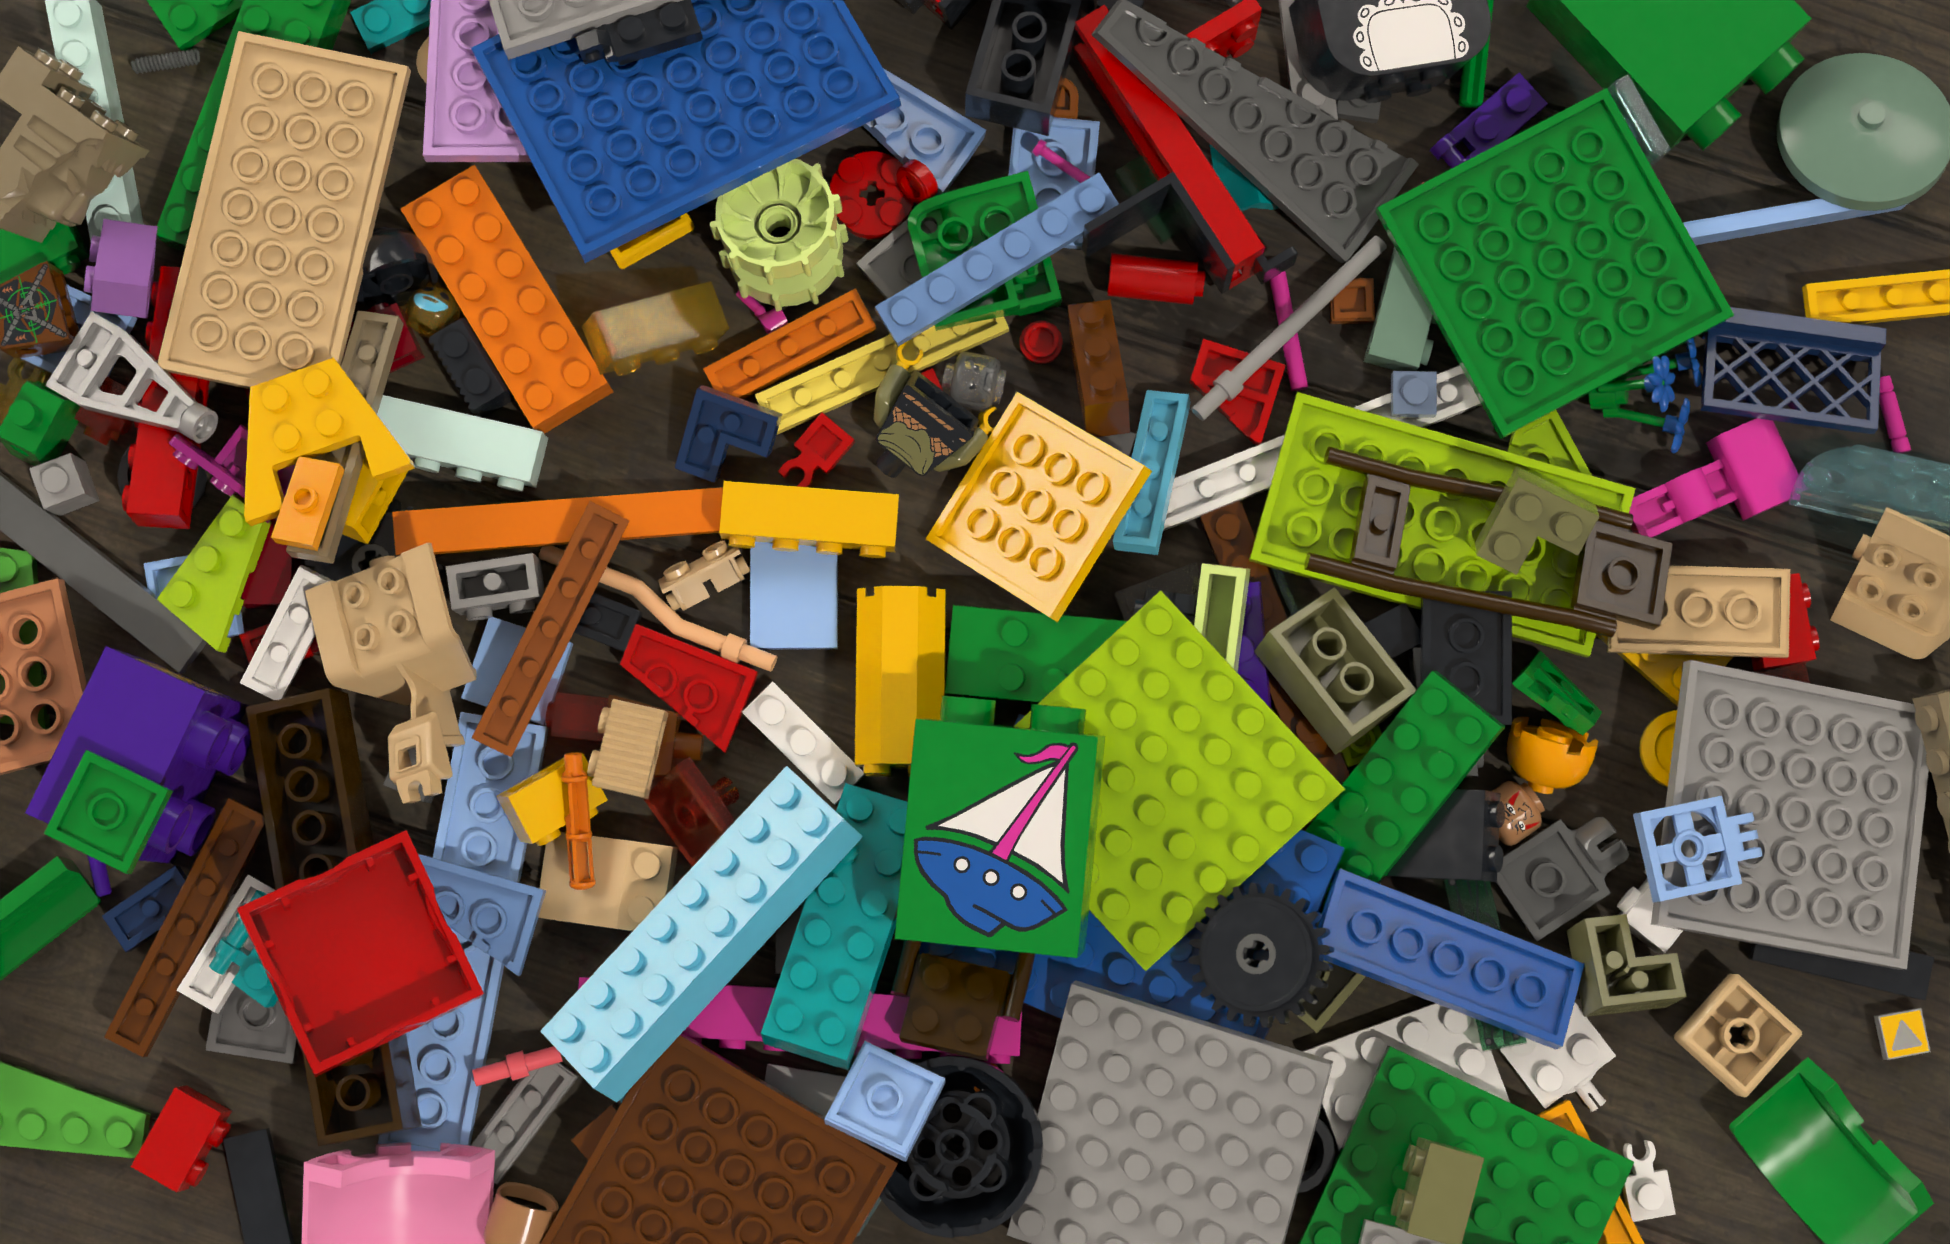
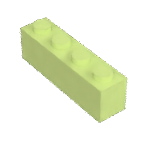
M1202 563L1194 626L1238 672L1251 569Z

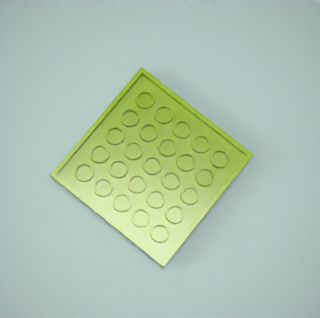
M1161 590L1037 704L1086 709L1084 734L1105 736L1089 910L1145 971L1192 930L1196 922H1200L1207 916L1204 911L1206 907L1215 909L1219 905L1217 896L1221 894L1227 898L1233 892V887H1239L1345 790L1337 779ZM1031 711L1014 727L1030 728Z

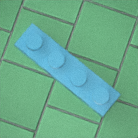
M1146 391L1131 458L1145 465L1152 472L1115 530L1113 538L1115 550L1158 555L1191 404L1189 394Z

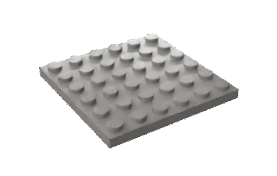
M1694 660L1683 662L1665 807L1722 796L1727 817L1753 812L1755 821L1739 825L1740 833L1757 830L1759 839L1745 841L1743 846L1744 850L1751 847H1761L1763 856L1738 861L1742 884L1654 902L1651 925L1897 970L1907 969L1929 772L1926 764L1927 753L1921 730L1915 721L1914 704ZM1691 812L1695 831L1703 836L1716 834L1713 826L1704 817ZM1672 816L1664 817L1661 845L1672 843L1673 838L1676 836ZM1685 840L1681 845V851L1684 856L1690 858L1694 856L1696 846L1692 841ZM1721 851L1707 854L1706 859L1702 862L1706 881L1715 873ZM1676 861L1660 864L1664 879L1678 887L1687 886L1683 865L1678 864Z
M1075 980L1070 987L1038 1112L1043 1135L1041 1170L1031 1194L1020 1209L1012 1215L1007 1236L1031 1244H1284L1333 1061Z

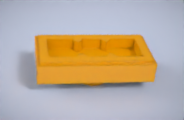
M298 457L271 536L277 544L318 551L345 471L339 463Z

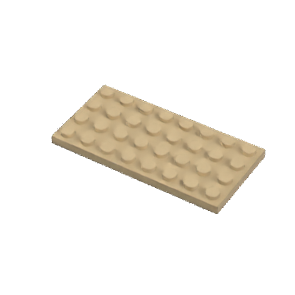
M238 31L157 363L162 369L170 373L250 389V387L333 357L342 365L362 281V267L368 244L372 238L411 70L408 66Z

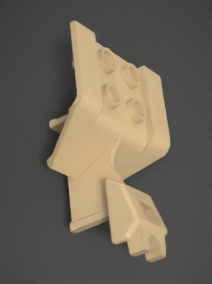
M1886 507L1872 537L1863 534L1852 555V558L1858 560L1859 563L1830 620L1909 658L1923 659L1950 638V536L1945 534L1946 530L1939 527L1936 530Z
M425 543L402 552L401 556L396 558L395 556L376 558L369 562L370 568L337 581H328L305 591L324 671L330 683L338 688L402 705L411 704V720L396 725L388 736L389 778L397 786L403 804L421 801L418 791L420 784L422 785L424 796L441 794V779H450L453 773L446 747L461 746L465 744L462 734H460L450 689L475 681L477 676L476 669L473 668L459 635L453 629L432 543ZM412 748H416L415 765L411 764L408 752Z

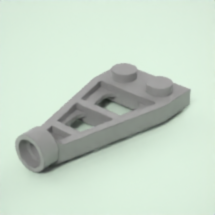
M92 311L45 385L86 410L180 432L197 443H202L209 439L218 423L216 412L197 403L166 370L157 364L158 361L133 335ZM125 357L136 370V374L122 395H115L101 391L100 386L117 359ZM153 380L168 391L157 412L138 406L139 401Z

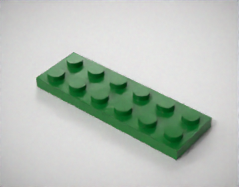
M1433 670L1342 784L1345 790L1318 814L1305 832L1345 848L1336 871L1342 869L1380 884L1503 731L1505 726L1437 670ZM1328 889V891H1327V893H1326V896H1325V898H1324V901H1323V903H1322V905H1321V908H1320V910H1319V912L1321 913V915H1322V912H1323V909H1324V906H1325V902H1326V899H1327V896H1328L1329 889Z

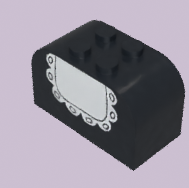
M1295 0L1289 7L1301 67L1306 79L1322 95L1340 101L1365 97L1366 103H1377L1391 98L1393 93L1406 92L1407 97L1429 93L1432 91V87L1446 82L1477 55L1488 41L1491 31V16L1487 0Z

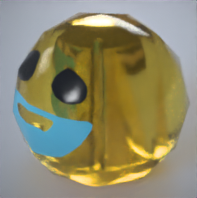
M428 285L417 289L409 297L405 311L406 322L415 331L430 338V336L459 320L460 308L449 291L440 286Z

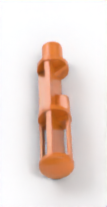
M582 753L564 754L565 772L561 776V781L568 784L570 814L565 817V836L567 839L570 875L569 886L575 890H587L596 884L591 840L588 775L583 770Z

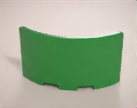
M1809 1057L1782 1078L1729 1126V1130L1767 1181L1824 1244H1888L1934 1204L1923 1182L1881 1140H1878L1874 1145L1871 1143L1874 1140L1861 1127L1864 1120L1846 1098L1837 1082Z

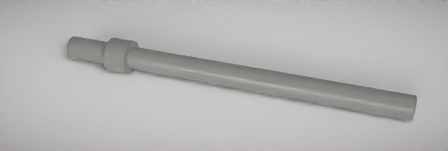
M1375 235L1233 370H1225L1213 381L1214 387L1191 408L1195 416L1204 421L1226 399L1231 401L1244 389L1242 384L1387 248L1385 242Z

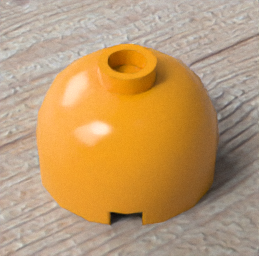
M1529 717L1514 718L1507 742L1509 764L1518 776L1528 781V785L1533 791L1552 794L1554 788L1564 789L1578 784L1588 774L1599 741L1597 739L1588 743L1589 733L1586 732L1582 736L1574 729H1569L1563 723L1542 718V726L1538 727L1528 725Z

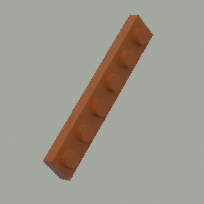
M589 501L471 737L472 739L512 757L629 520Z

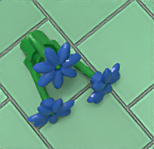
M1694 338L1685 342L1687 352L1675 354L1674 359H1669L1667 356H1662L1661 359L1658 356H1653V363L1641 365L1590 392L1589 402L1591 409H1603L1604 418H1623L1662 427L1663 432L1675 434L1671 453L1678 452L1685 434L1684 425L1689 418L1690 401L1688 398L1684 399L1679 417L1666 415V418L1623 409L1619 405L1628 403L1629 390L1645 389L1648 393L1653 392L1652 402H1659L1661 412H1665L1668 409L1669 402L1675 399L1674 391L1670 386L1674 382L1675 374L1669 372V369L1678 368V371L1691 369L1694 384L1696 387H1699L1702 375L1699 369L1700 363L1696 358L1697 349ZM1646 375L1645 379L1642 380H1627V378Z

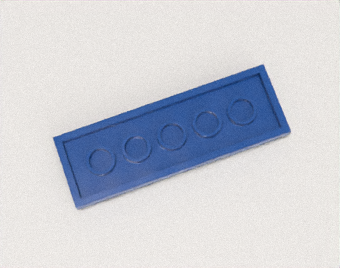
M1339 869L1334 873L1322 912V918L1318 928L1330 930V934L1322 939L1323 945L1334 947L1333 953L1324 955L1325 961L1555 1050L1563 1047L1584 963L1348 871Z

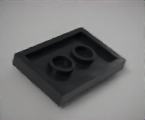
M1481 591L1512 597V591ZM1421 598L1420 686L1433 670H1437L1500 723L1512 725V615Z

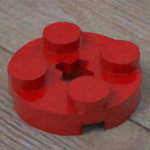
M868 151L842 160L830 183L832 195L838 194L842 205V212L837 214V220L841 224H845L849 232L860 238L880 239L887 237L908 219L915 205V202L905 196L897 183L896 173L903 164L886 153ZM869 185H877V189L885 193L884 198H877L876 205L873 206L868 205L866 198L860 197L861 191L867 190Z

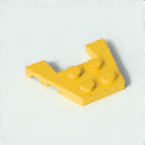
M334 357L250 387L244 518L250 526L278 517L284 501V494L277 471L296 464L299 456L314 458L362 441L372 477L377 482L415 469L413 461L405 453Z

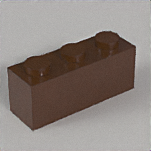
M1111 299L1067 305L1070 344L1085 431L1094 437L1130 433L1129 399Z

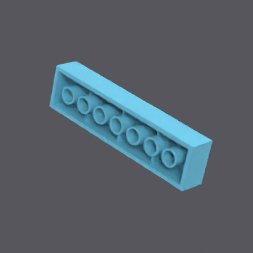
M786 766L540 1032L593 1089L618 1102L863 836Z

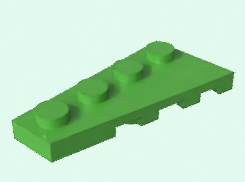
M0 1061V1146L136 1158L148 1136L150 1113L100 1095L85 1092L75 1088L73 1085L49 1079L23 1067L13 1066Z

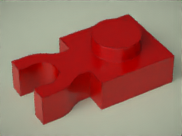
M821 412L794 444V447L801 454L797 458L785 462L778 470V473L786 479L792 470L800 469L804 472L805 476L796 487L810 488L816 470L820 468L828 475L854 445L855 440Z

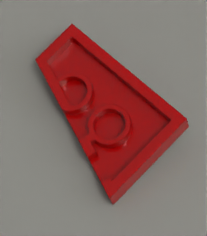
M636 624L620 665L722 751L727 753L742 716V711L746 706L758 676V671Z

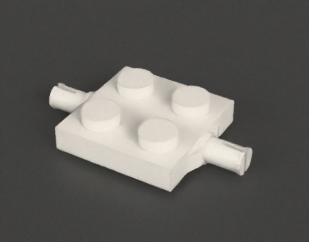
M1576 1003L1573 1006L1563 1047L1555 1050L1522 1036L1514 1042L1512 1033L1506 1030L1504 1044L1503 1029L1499 1028L1493 1033L1494 1043L1545 1109L1563 1095L1575 1091L1590 1109V1112L1597 1110L1598 1107L1589 1097L1588 1093L1593 1096L1600 1106L1606 1102L1590 1080L1598 1069L1616 1057V1055L1588 1018L1584 1017L1582 1010Z

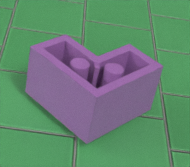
M109 219L103 220L101 236L92 235L89 261L96 262V265H87L85 273L84 292L92 293L91 311L148 319L158 226Z

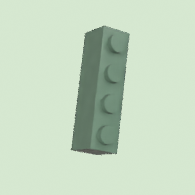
M1394 247L1363 362L1395 371H1417L1420 364L1427 365L1434 341L1427 339L1430 324L1437 323Z

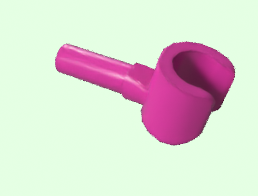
M740 291L736 293V296L758 317L767 334L788 324V320L782 310L776 311L773 308L766 312L764 307L753 297L748 296L743 299Z

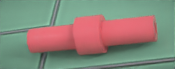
M554 1046L524 1054L522 1050L505 1055L506 1060L472 1069V1073L477 1087L511 1077L512 1081L530 1076L529 1071L560 1063L563 1060L561 1053Z

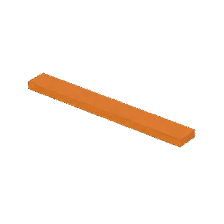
M723 487L392 512L396 557L401 556L402 552L425 543H432L434 554L565 545L569 543L589 501L629 520L620 540L719 533Z

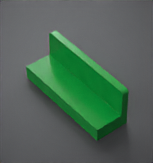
M56 856L0 900V981L101 903V898L96 895V891L73 860Z

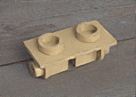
M720 541L707 547L702 552L703 557L689 564L686 561H681L667 568L663 572L664 577L659 579L658 582L663 594L672 590V593L666 595L672 610L675 611L681 608L685 611L691 606L709 598L710 595L703 582L711 579L717 592L744 580L743 575L750 572V569L743 556L734 559L735 556L741 554L739 548L731 547L729 543L726 544L725 541Z

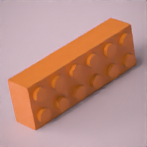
M475 164L401 208L402 213L416 236L428 250L434 266L534 430L542 431L545 434L614 392Z

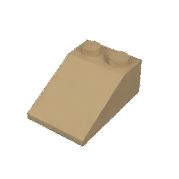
M561 832L558 838L547 843L545 847L539 888L546 890V894L538 918L633 931L672 890L678 848L592 836L593 867L596 884L587 890H575L569 886L566 833Z

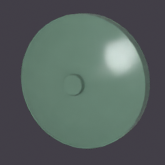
M1853 53L1835 56L1819 62L1806 70L1792 84L1779 112L1776 129L1777 142L1787 168L1807 190L1819 198L1841 207L1862 211H1878L1908 204L1924 195L1937 183L1950 160V105L1940 89L1926 75L1913 66L1891 57L1870 53Z

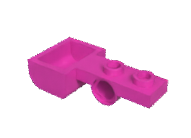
M1756 418L1714 437L1706 444L1715 462L1692 470L1661 486L1633 497L1629 511L1630 514H1633L1632 532L1652 538L1731 502L1735 503L1744 521L1806 493L1807 490L1774 421Z

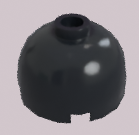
M380 227L373 230L362 267L363 276L357 300L362 305H365V299L367 301H375L376 305L389 302L390 305L397 303L399 306L414 302L415 294H424L421 289L430 281L432 286H435L438 281L439 272L434 266L428 250L415 233L405 229Z

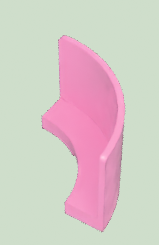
M411 1142L377 1144L376 1153L352 1156L351 1151L345 1149L304 1162L302 1244H485L484 1230L493 1204L495 1150L469 1145L441 1143L440 1151H411Z

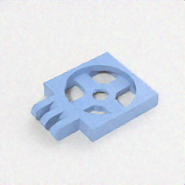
M1722 796L1633 814L1653 902H1661L1742 884L1738 861L1763 856L1761 847H1751L1744 850L1743 846L1745 841L1759 839L1757 830L1740 833L1739 825L1755 821L1753 812L1727 817ZM1691 812L1704 817L1713 826L1716 834L1703 836L1695 831ZM1672 816L1676 836L1673 838L1672 843L1656 846L1653 834L1656 826L1664 817ZM1685 840L1692 841L1696 846V852L1690 858L1684 856L1681 851V845ZM1721 851L1718 867L1713 876L1706 881L1702 862L1706 859L1707 854ZM1676 861L1678 864L1683 865L1687 886L1678 887L1664 879L1660 864Z

